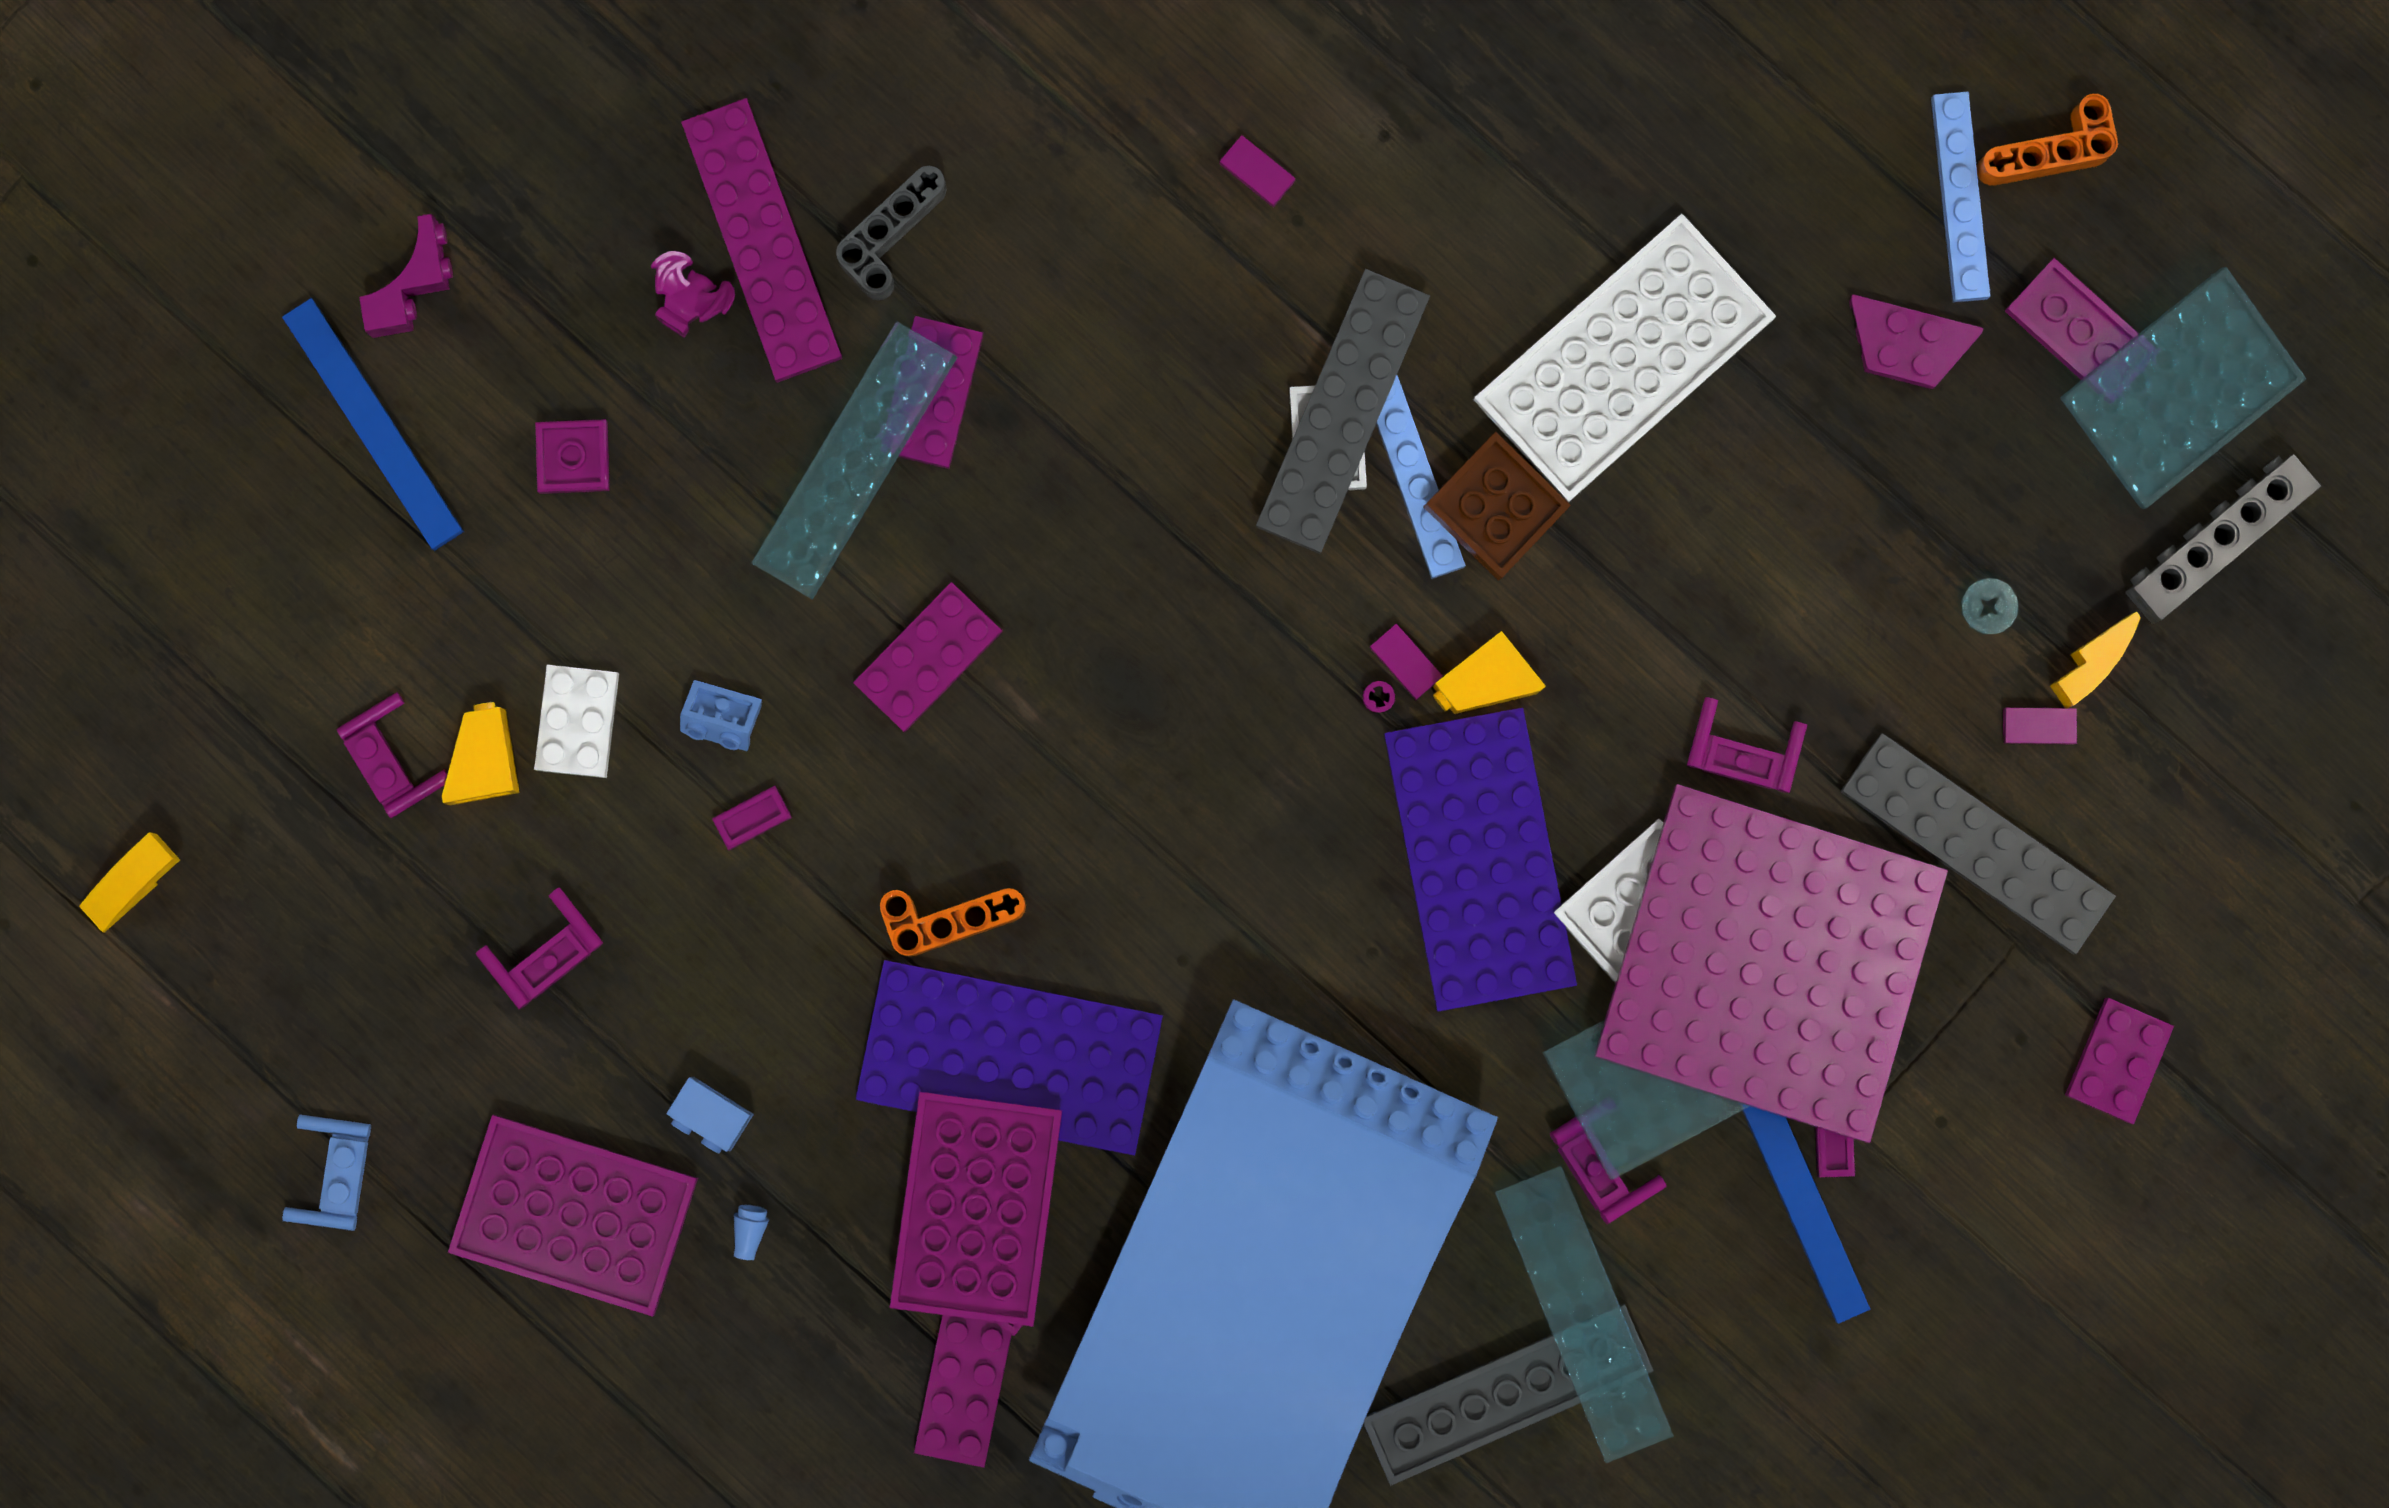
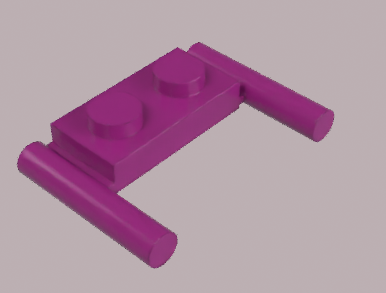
M398 692L336 729L344 741L345 747L390 818H393L445 786L448 775L444 769L414 787L375 724V721L405 704Z
M1705 697L1687 766L1760 787L1790 793L1807 724L1793 722L1785 755L1710 735L1718 700Z
M560 887L549 894V898L570 924L509 973L487 945L475 953L519 1010L532 999L537 998L603 944L602 940Z
M1609 1096L1550 1132L1551 1139L1559 1147L1557 1149L1595 1210H1599L1601 1218L1606 1224L1613 1222L1666 1188L1665 1181L1658 1175L1629 1193L1610 1160L1587 1127L1616 1108L1614 1101Z

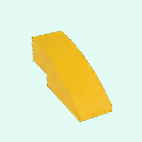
M2137 611L2126 616L2070 654L2078 667L2050 685L2065 708L2074 706L2090 694L2109 675L2121 659L2133 638L2141 618Z
M149 832L114 865L79 907L105 933L158 885L156 882L176 865L180 859L158 834Z

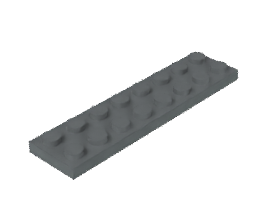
M1365 269L1260 514L1256 528L1321 555L1430 295Z
M1883 733L1879 734L1840 791L2071 954L2078 953L2116 897Z
M1621 1304L1366 1415L1363 1423L1391 1486L1651 1373L1654 1370L1625 1304Z

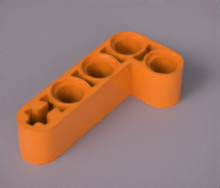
M2100 94L2085 96L2071 113L2072 133L1991 148L1977 164L1979 180L1987 185H2000L2096 167L2103 164L2116 151L2118 146L2112 111L2108 100ZM2084 107L2093 108L2097 113V120L2089 119L2084 113ZM2092 140L2103 144L2105 148L2104 154H2099L2092 149ZM2057 147L2066 148L2070 152L2071 159L2064 160L2060 158L2057 153ZM2023 153L2032 154L2037 161V166L2027 165L2023 160ZM1992 160L1996 166L2004 165L1999 172L1996 167H1990L1989 164Z
M1011 888L1002 889L919 918L911 897L903 891H889L882 897L880 902V911L892 946L899 954L908 957L916 956L1014 922L1023 916L1026 909V901L1022 894ZM1010 896L1012 900H1019V905L1014 907V914L1010 915L1007 910L996 912L999 920L993 922L992 911L986 902L993 900V906L998 907L1005 903L1004 897ZM894 897H902L906 901L907 908L901 916L894 917L888 911V904ZM973 907L982 908L986 914L984 923L977 927L970 926L966 919L967 912ZM939 919H948L952 924L950 935L942 939L937 938L933 933L934 923ZM907 930L914 931L918 936V943L912 950H904L899 943L901 934Z

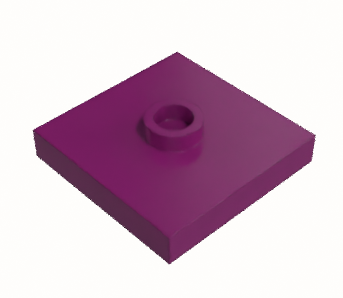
M606 419L535 422L537 492L539 494L610 491L608 421Z

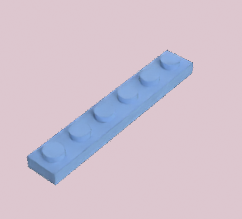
M1969 93L1934 94L1931 98L1952 300L1953 302L1987 300L1990 298Z
M1397 375L1376 425L1431 579L1465 568L1466 565L1457 540L1423 508L1436 494L1438 487Z

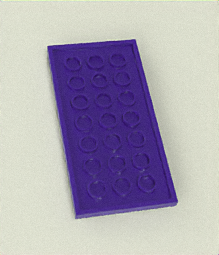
M1517 708L1384 733L1437 1012L1577 986L1566 926L1554 914L1562 904L1524 709Z
M884 960L855 1100L917 1112L919 1092L1062 1110L1058 1141L1135 1156L1163 1015Z

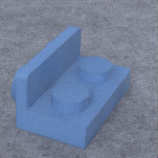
M694 680L680 714V731L695 740L705 739L719 743L730 750L740 749L748 751L750 735L760 712L762 699Z

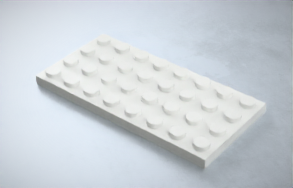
M1681 214L1474 397V401L1548 483L1569 503L1772 322L1776 315L1688 219Z

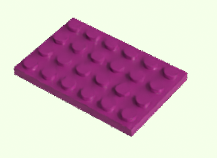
M919 1092L890 1308L1034 1326L1062 1110Z
M492 1115L448 1253L653 1317L656 1313L698 1178L504 1117Z

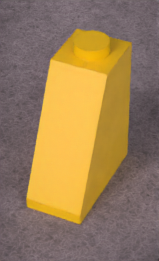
M1501 631L1438 680L1433 686L1436 690L1433 697L1444 711L1451 709L1454 714L1535 695L1546 686Z
M494 702L474 705V711L466 712L463 715L442 793L444 804L455 805L520 793L506 710L501 707H495Z

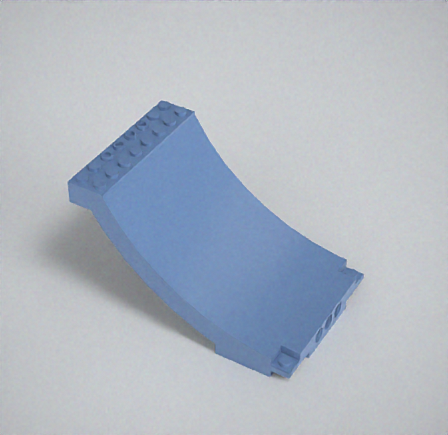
M1233 999L1029 1461L1095 1490L1093 1498L1115 1508H1328L1409 1316L1456 1215L1477 1175L1498 1117Z

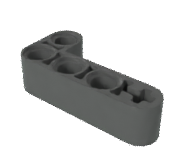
M924 166L918 169L837 246L836 255L841 268L871 299L884 300L891 295L894 289L892 274L879 258L945 197L947 191L944 175L938 168ZM926 180L930 183L935 182L937 188L935 190L929 187L925 189L923 183ZM920 195L922 198V203H919L917 197ZM902 202H909L914 206L913 211L906 216L898 215L895 212L896 207ZM876 226H885L888 229V233L883 239L876 240L870 237L871 230ZM857 249L863 253L862 258L857 263L851 264L844 260L846 253L850 250ZM881 274L887 278L884 286L878 289L868 286L869 279L873 275Z

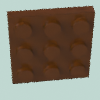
M1495 431L1423 508L1499 581L1571 505Z

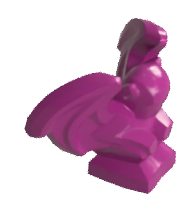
M670 251L660 255L650 266L652 269H656V293L658 295H665V306L659 308L655 316L660 323L685 338L689 332V323L698 317L699 321L703 323L720 312L725 315L733 304L735 290L730 282L723 281L716 292L709 293L717 285H713L709 278L695 273L693 270H691L686 280L682 272L687 266L693 264L692 259L685 253Z

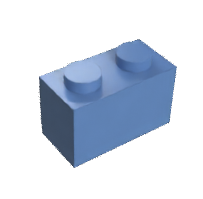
M695 1077L688 1078L666 1113L673 1118L671 1125L688 1135L691 1131L696 1132L704 1137L701 1143L716 1153H720L722 1149L726 1152L732 1151L754 1115Z

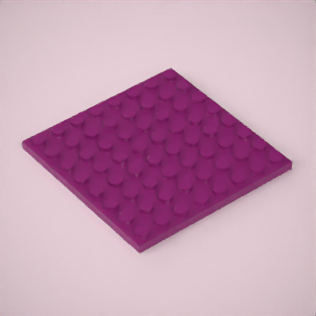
M1676 784L1594 1057L1864 1143H1870L1948 870Z

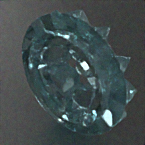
M1986 578L1975 582L1967 588L1961 600L1962 616L1966 619L1970 628L1982 634H1998L2005 631L2013 624L2018 614L2016 594L2008 584L1998 579ZM1998 596L1999 598L1994 606L1998 615L1990 612L1980 617L1979 615L1984 608L1980 599L1989 601Z

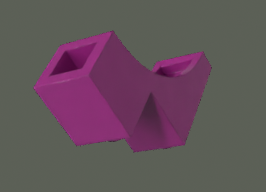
M432 214L417 216V243L414 253L402 273L393 282L379 291L359 297L364 329L372 338L414 331L412 320L417 319V310L414 300L408 297L450 290L448 279L453 278V271L449 257L444 258L442 245L447 244L446 230L443 223L439 224Z

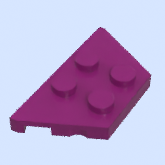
M1852 294L1849 300V305L1853 309L1856 322L1857 340L1862 349L1861 357L1864 371L1929 389L1936 387L1983 332L1981 327Z

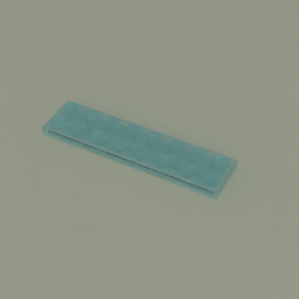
M896 321L752 564L813 600L958 358L956 355Z
M1562 1166L1495 1192L1605 1464L1673 1437Z

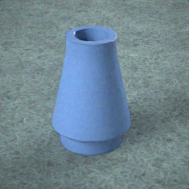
M740 1205L738 1213H734V1257L743 1260L755 1259L756 1251L769 1222V1219L766 1218V1209L754 1205Z

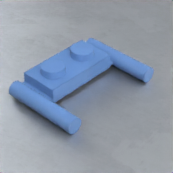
M299 1115L297 1129L333 1133L329 1140L319 1205L321 1212L285 1207L282 1219L286 1222L354 1231L357 1225V1213L371 1124Z

